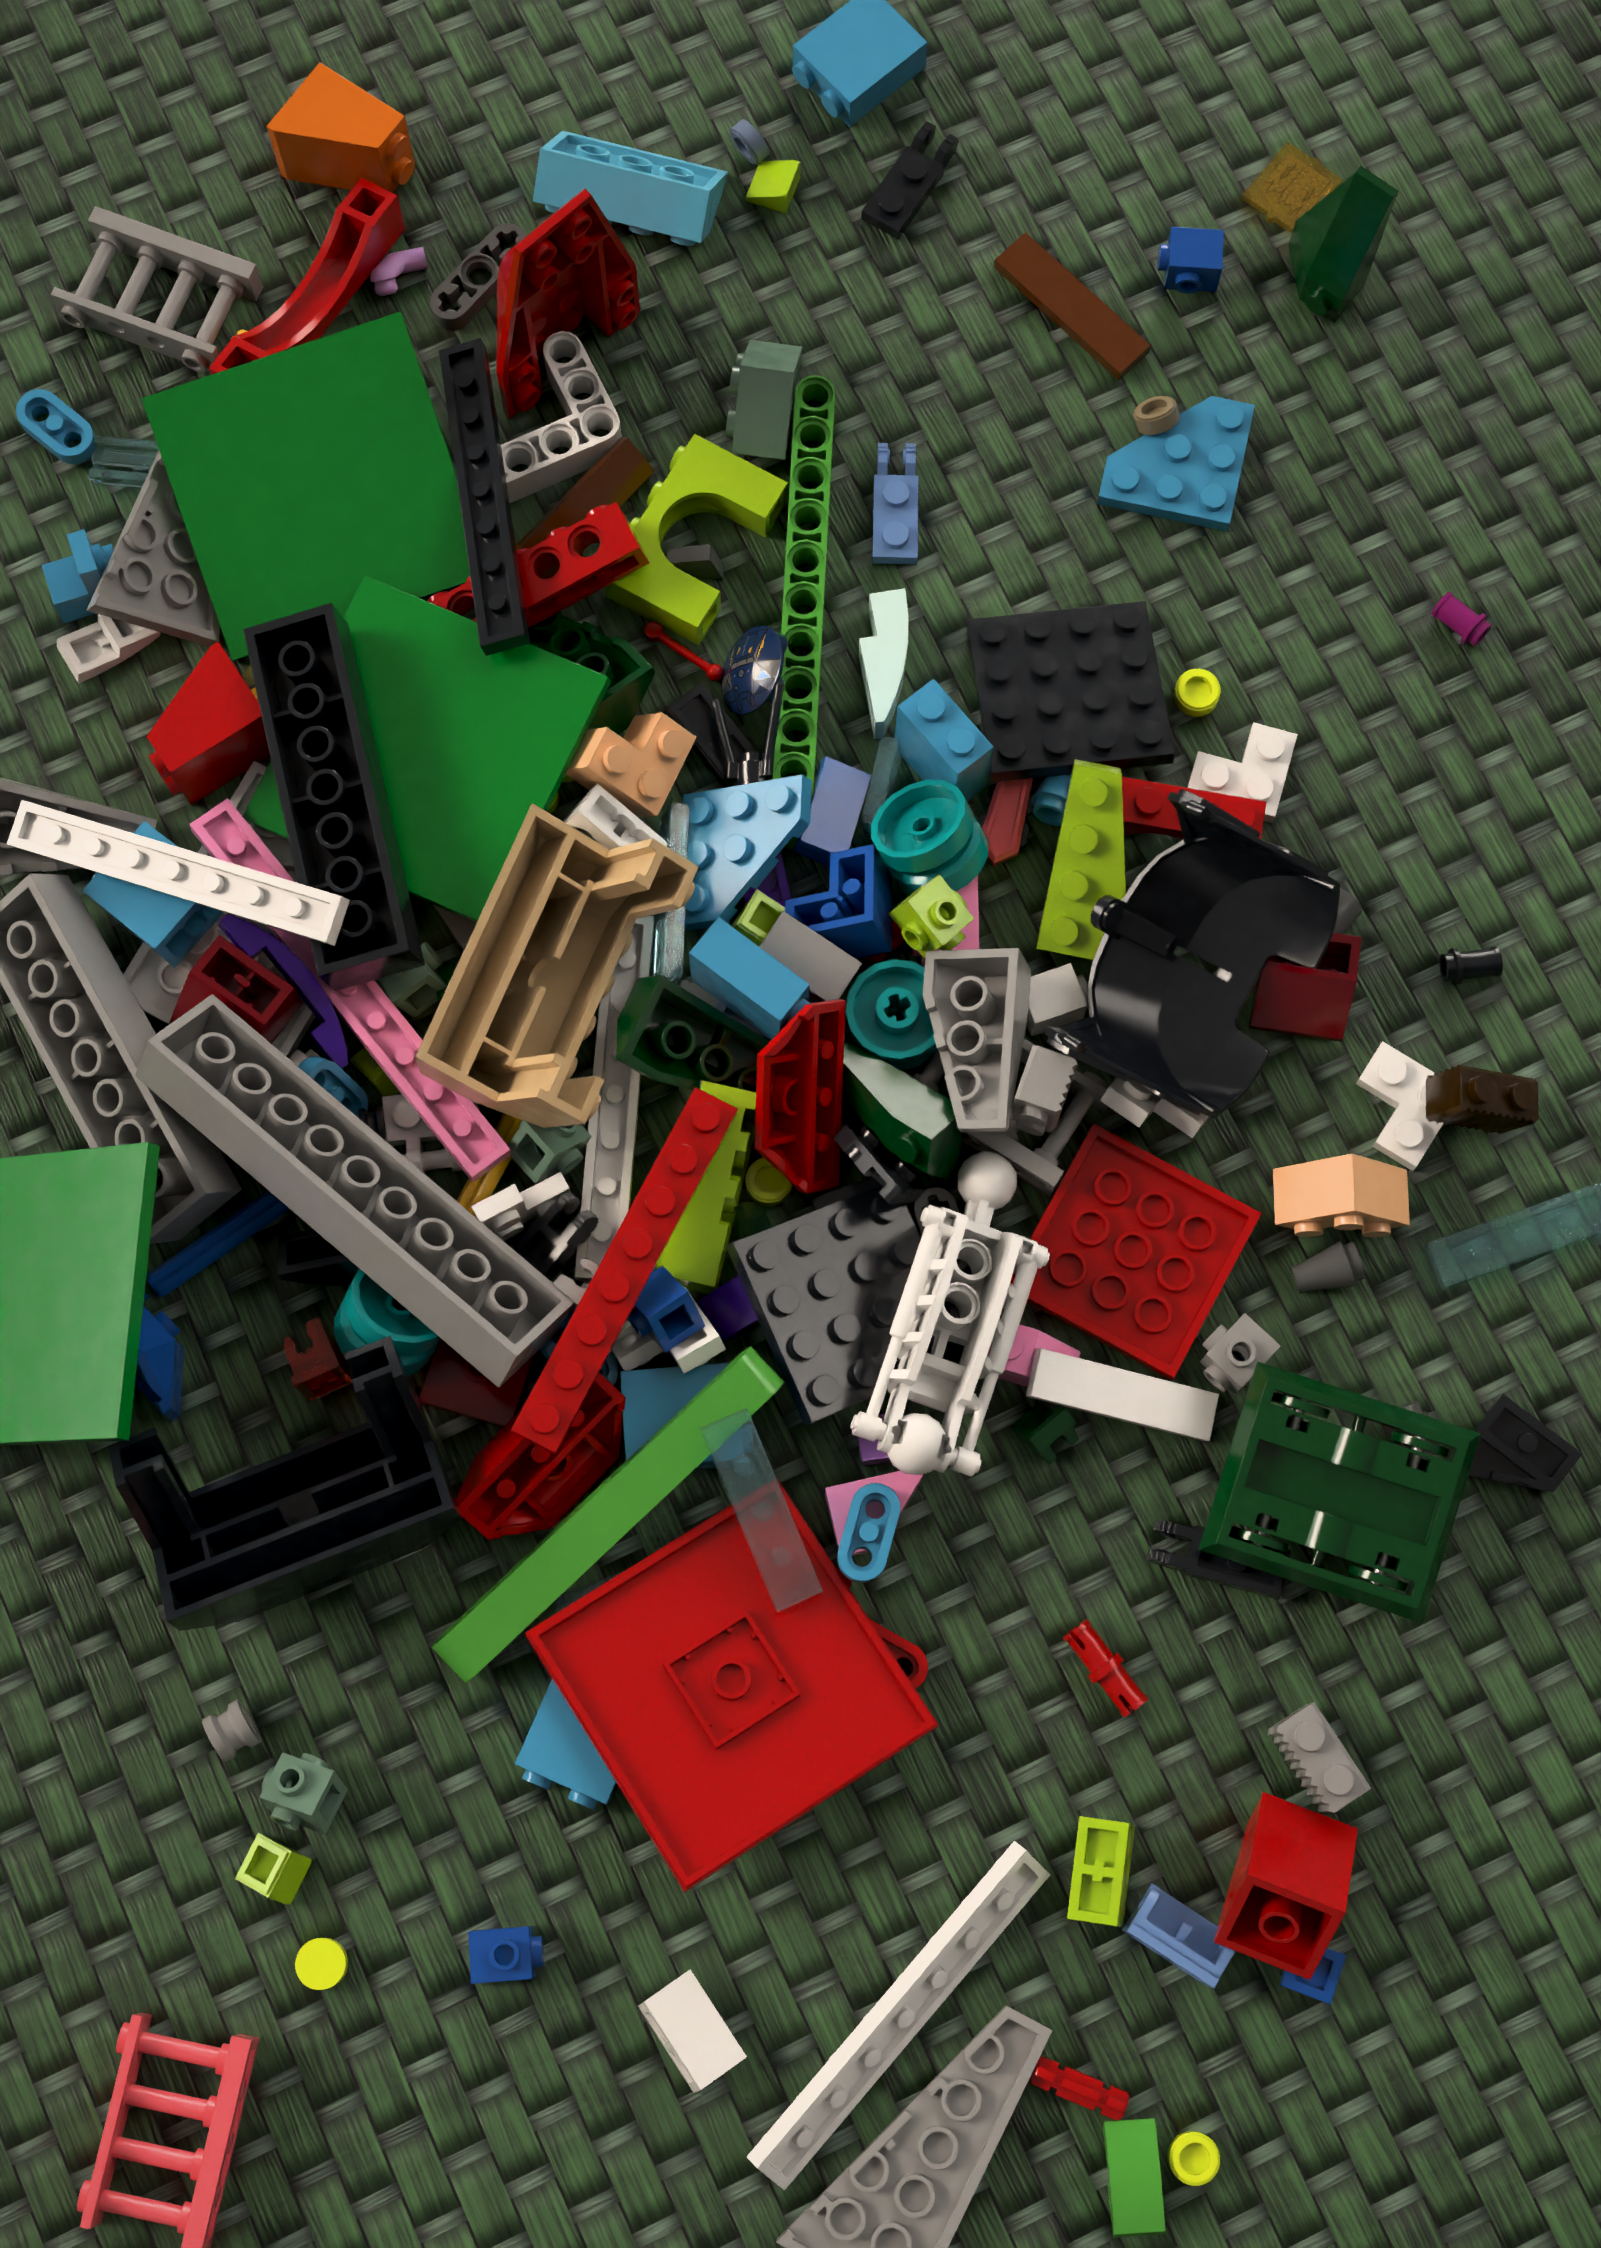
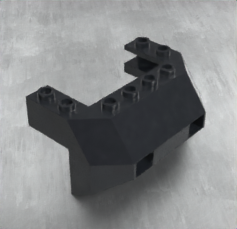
M391 1335L344 1353L346 1362L354 1377L352 1383L355 1393L369 1422L191 1492L156 1428L129 1437V1441H119L108 1446L116 1488L152 1550L166 1620L169 1624L179 1631L240 1622L423 1549L462 1519L448 1474L421 1402Z

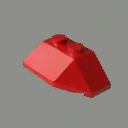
M841 999L806 1004L757 1054L755 1150L798 1191L806 1194L839 1186L840 1146L833 1138L841 1130L846 1000Z
M599 1372L556 1455L511 1433V1428L520 1414L521 1408L475 1456L456 1498L461 1516L488 1540L501 1538L503 1535L523 1534L552 1528L619 1458L626 1397Z

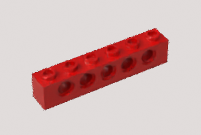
M617 502L611 505L595 507L587 513L585 519L570 527H559L551 531L544 541L529 549L522 548L516 550L528 628L649 564L627 517ZM600 544L598 551L594 555L582 557L584 550L589 545ZM553 565H560L558 572L553 577L542 579L547 568ZM470 576L466 579V583L449 592L436 593L427 601L465 616L470 609L475 608Z

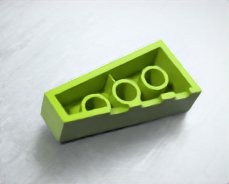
M1075 759L1036 949L1093 960L1104 932L1093 927L1091 924L1093 907L1104 895H1112L1122 900L1126 894L1121 768Z

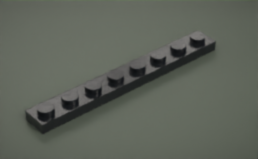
M478 338L439 350L479 643L485 655L488 656L530 644L487 348L482 339Z

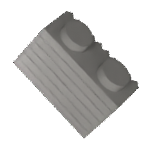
M1032 1046L1012 1105L1010 1119L1017 1122L1016 1127L1036 1136H1043L1044 1131L1050 1133L1055 1130L1078 1065L1075 1058L1040 1046Z
M1315 1702L1304 1705L1268 1729L1267 1736L1274 1737L1273 1744L1280 1746L1278 1753L1285 1754L1284 1761L1291 1763L1290 1770L1296 1771L1295 1778L1302 1780L1301 1787L1308 1788L1306 1795L1313 1797L1312 1804L1319 1805L1318 1813H1335L1371 1789Z

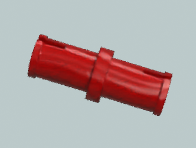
M1086 1619L1079 1626L1069 1631L1063 1639L1090 1671L1087 1677L1092 1684L1099 1683L1124 1718L1131 1714L1132 1709L1135 1711L1144 1704L1148 1697L1121 1665L1124 1661L1118 1652L1115 1654L1111 1652L1091 1626V1622Z

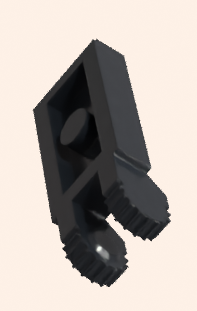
M927 121L915 135L911 146H907L862 210V220L897 240L900 239L943 177L944 168L955 154L959 143L957 137L949 134L941 143L933 160L923 155L936 132V126Z
M572 1192L563 1193L562 1196H559L542 1217L538 1216L512 1247L513 1250L550 1281L577 1250L575 1247L584 1243L590 1237L591 1232L597 1227V1223H599V1218L591 1210H586L578 1214L562 1234L557 1230V1228L567 1224L572 1215L576 1213L578 1205H580V1200Z
M1156 1520L1154 1532L1160 1536L1191 1542L1187 1558L1171 1554V1552L1156 1549L1149 1550L1147 1556L1149 1563L1184 1571L1183 1575L1278 1600L1281 1598L1285 1578L1198 1550L1205 1527L1196 1525L1192 1528L1168 1521ZM1229 1534V1536H1231V1537H1234V1538H1237V1539H1240V1540H1243V1541H1246V1542H1249V1543L1252 1542V1541H1249V1540H1246V1539H1243V1538H1240V1537H1237V1536H1234V1535ZM1263 1546L1264 1548L1279 1552L1288 1557H1290L1291 1550L1287 1549V1552H1283L1277 1549Z

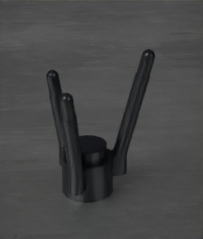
M781 681L775 684L763 753L741 754L740 762H736L721 702L718 699L712 701L716 726L726 762V780H736V786L772 780L773 756L784 684Z

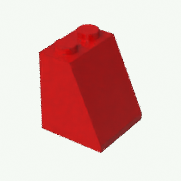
M216 642L209 647L146 736L155 749V752L148 757L173 796L182 792L190 805H193L249 770L254 761L260 763L270 757L259 702L219 642Z
M1263 1792L1245 1829L1214 1943L1310 1980L1346 1913L1358 1828Z

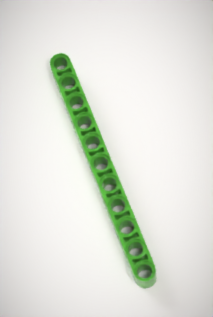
M818 375L802 379L795 391L781 634L787 639V649L784 653L781 674L785 687L773 763V779L783 778L789 773H798L812 780L811 798L815 781L835 412L834 387L829 380ZM816 400L824 405L814 408L809 407L806 403ZM807 441H817L822 445L818 448H808L803 444ZM813 481L820 486L816 489H806L801 484ZM803 522H811L818 527L814 530L806 531L799 528L798 525ZM801 563H809L815 566L816 569L811 572H801L795 567ZM805 604L811 606L814 610L809 614H799L793 608ZM797 646H804L812 652L807 656L799 657L790 651ZM794 688H802L808 691L809 695L804 699H794L787 693ZM798 730L804 732L807 738L801 742H792L785 735L790 731ZM793 836L784 848L794 849L797 838Z

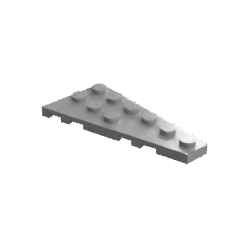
M158 451L87 607V611L210 647L219 642L220 624L160 451Z
M1005 2005L776 2239V2243L785 2248H948L1053 2030Z

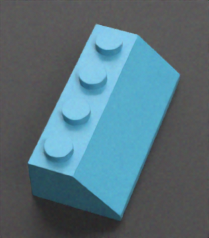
M561 131L540 148L533 201L545 204L547 211L555 213L580 191L586 189L593 196L610 224L614 221L629 225L628 229L631 232L640 235H653L654 232L670 235V240L674 243L693 246L696 242L701 243L711 231L728 172Z

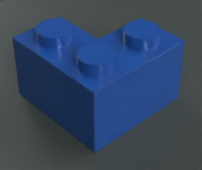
M874 844L830 853L829 891L785 900V912L855 959L892 951V918L888 914L892 911V874Z

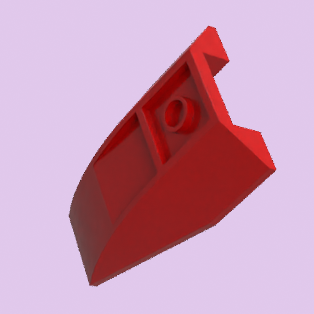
M586 189L580 191L504 255L499 266L497 278L496 371L504 413L510 419L520 411L524 412L531 409L543 393L538 359L543 355L544 342L550 335L560 331L571 332L578 326L582 316L586 315L609 337L619 328L625 329L630 326L640 311L636 264L595 199Z

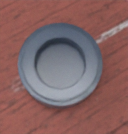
M741 119L730 129V137L734 145L750 163L758 165L770 154L765 140L745 119Z

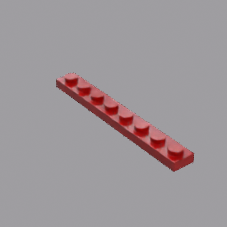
M696 1087L694 1088L511 1428V1433L556 1455L738 1112L737 1108Z

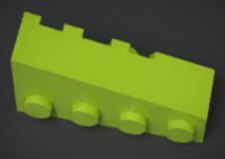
M702 1080L700 1090L737 1108L738 1112L655 1268L659 1269L664 1266L687 1290L710 1294L719 1285L727 1252L726 1247L729 1244L755 1138L756 1092Z

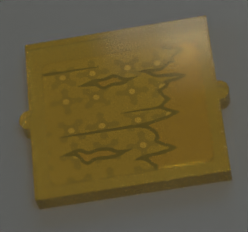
M1287 142L1243 193L1242 199L1266 216L1267 222H1275L1292 234L1298 217L1306 210L1309 211L1323 196L1326 197L1343 180L1322 166L1319 158L1312 159Z

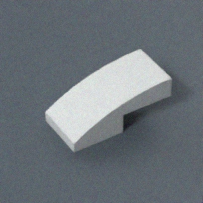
M98 614V622L57 638V649L79 684L133 656L160 636V632Z

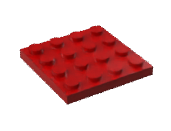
M1093 1123L1030 1238L1036 1241L1038 1245L1048 1248L1050 1256L1046 1266L1037 1269L1027 1302L1172 1381L1262 1213ZM1015 1274L1012 1275L1010 1282L1011 1284L1013 1283Z

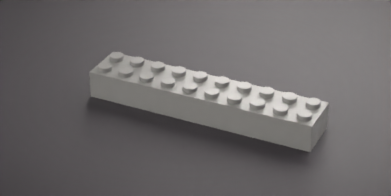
M213 994L147 1040L135 1074L141 1082L498 1388L557 1334L574 1304L571 1299Z

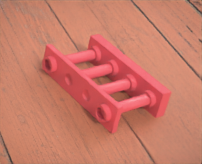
M133 2014L130 2023H123L117 2040L116 2053L122 2054L92 2179L84 2181L78 2197L77 2211L83 2213L80 2227L91 2229L101 2224L104 2212L177 2227V2233L184 2234L181 2248H210L260 2037L241 2033L231 2036L230 2044L223 2043L220 2048L149 2033L152 2014ZM143 2053L215 2068V2074L222 2075L217 2096L211 2095L206 2100L136 2085ZM130 2106L203 2121V2127L209 2128L205 2149L198 2148L195 2153L123 2137ZM117 2158L190 2174V2180L197 2181L192 2202L185 2201L184 2205L181 2206L110 2190Z

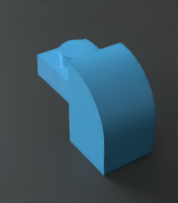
M85 529L66 534L73 556L42 565L53 604L63 623L96 614L87 611V607L113 552L112 544L102 547L100 543L92 545Z

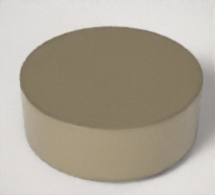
M1156 396L1140 403L1134 410L1133 417L1137 430L1141 434L1155 435L1173 428L1180 420V413L1175 399L1168 396Z

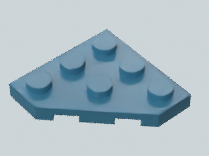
M1210 396L1181 413L1179 422L1170 430L1155 435H1143L1107 456L1097 504L1228 531L1255 405Z
M802 774L684 794L681 856L699 867L692 881L695 884L694 892L689 901L678 909L677 926L688 931L709 928L718 917L727 923L738 911L734 906L750 887L757 889L780 861L776 857L793 836L798 839L810 825L812 780Z

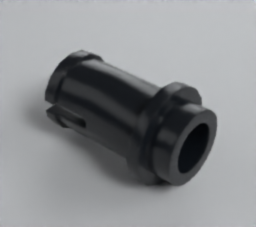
M1498 947L1459 952L1457 948H1451L1448 953L1441 954L1439 967L1443 981H1451L1453 985H1459L1463 979L1501 976L1503 960Z

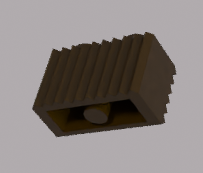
M1457 1065V1067L1440 1071L1439 1074L1428 1075L1426 1079V1118L1429 1122L1436 1121L1437 1124L1441 1122L1445 1125L1451 1123L1452 1126L1459 1125L1461 1128L1466 1126L1468 1129L1474 1127L1475 1130L1482 1129L1484 1132L1489 1130L1491 1133L1498 1132V1134L1533 1124L1539 1119L1538 1082L1533 1078Z

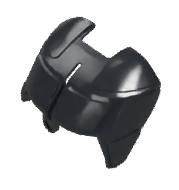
M1180 789L1178 794L1170 792L1167 799L1177 810L1183 840L1158 854L1139 873L1122 900L1112 895H1104L1096 902L1091 912V924L1093 927L1104 932L1092 962L1087 986L1089 1018L1061 1028L1047 1026L1044 1033L1049 1036L1047 1043L1061 1052L1122 1080L1129 1081L1132 1078L1155 1095L1196 1115L1202 1113L1215 1119L1246 1093L1270 1055L1268 1048L1240 1031L1237 1026V1018L1268 960L1272 957L1279 956L1311 969L1319 965L1335 929L1340 883L1329 877L1327 871L1295 852L1258 838L1260 833L1211 802ZM1177 945L1218 966L1215 974L1213 975L1173 954Z

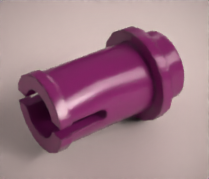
M1449 591L1439 600L1431 615L1438 618L1462 637L1460 641L1462 644L1470 643L1475 647L1485 638L1492 627L1486 621L1488 616L1484 613L1478 615Z

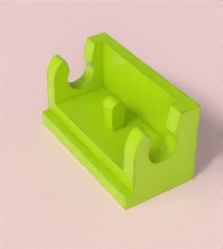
M1079 1816L1067 1919L1123 1927L1135 1830L1134 1825L1125 1822Z

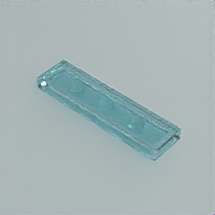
M672 802L660 818L659 836L669 843L667 845L668 848L687 859L690 808H688V804ZM685 905L680 909L655 914L653 976L662 975L675 984L680 981L683 974Z
M1601 1182L1427 1243L1424 1248L1441 1289L1453 1287L1601 1234Z
M742 1409L700 1428L774 1608L779 1612L823 1592L749 1411Z

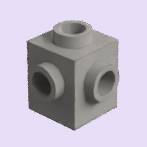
M1244 1313L1229 1330L1221 1324L1206 1339L1202 1346L1208 1352L1200 1363L1206 1368L1203 1374L1216 1388L1223 1392L1229 1389L1236 1395L1244 1385L1249 1388L1257 1361L1265 1364L1280 1348V1345ZM1232 1354L1237 1355L1241 1361L1236 1360Z

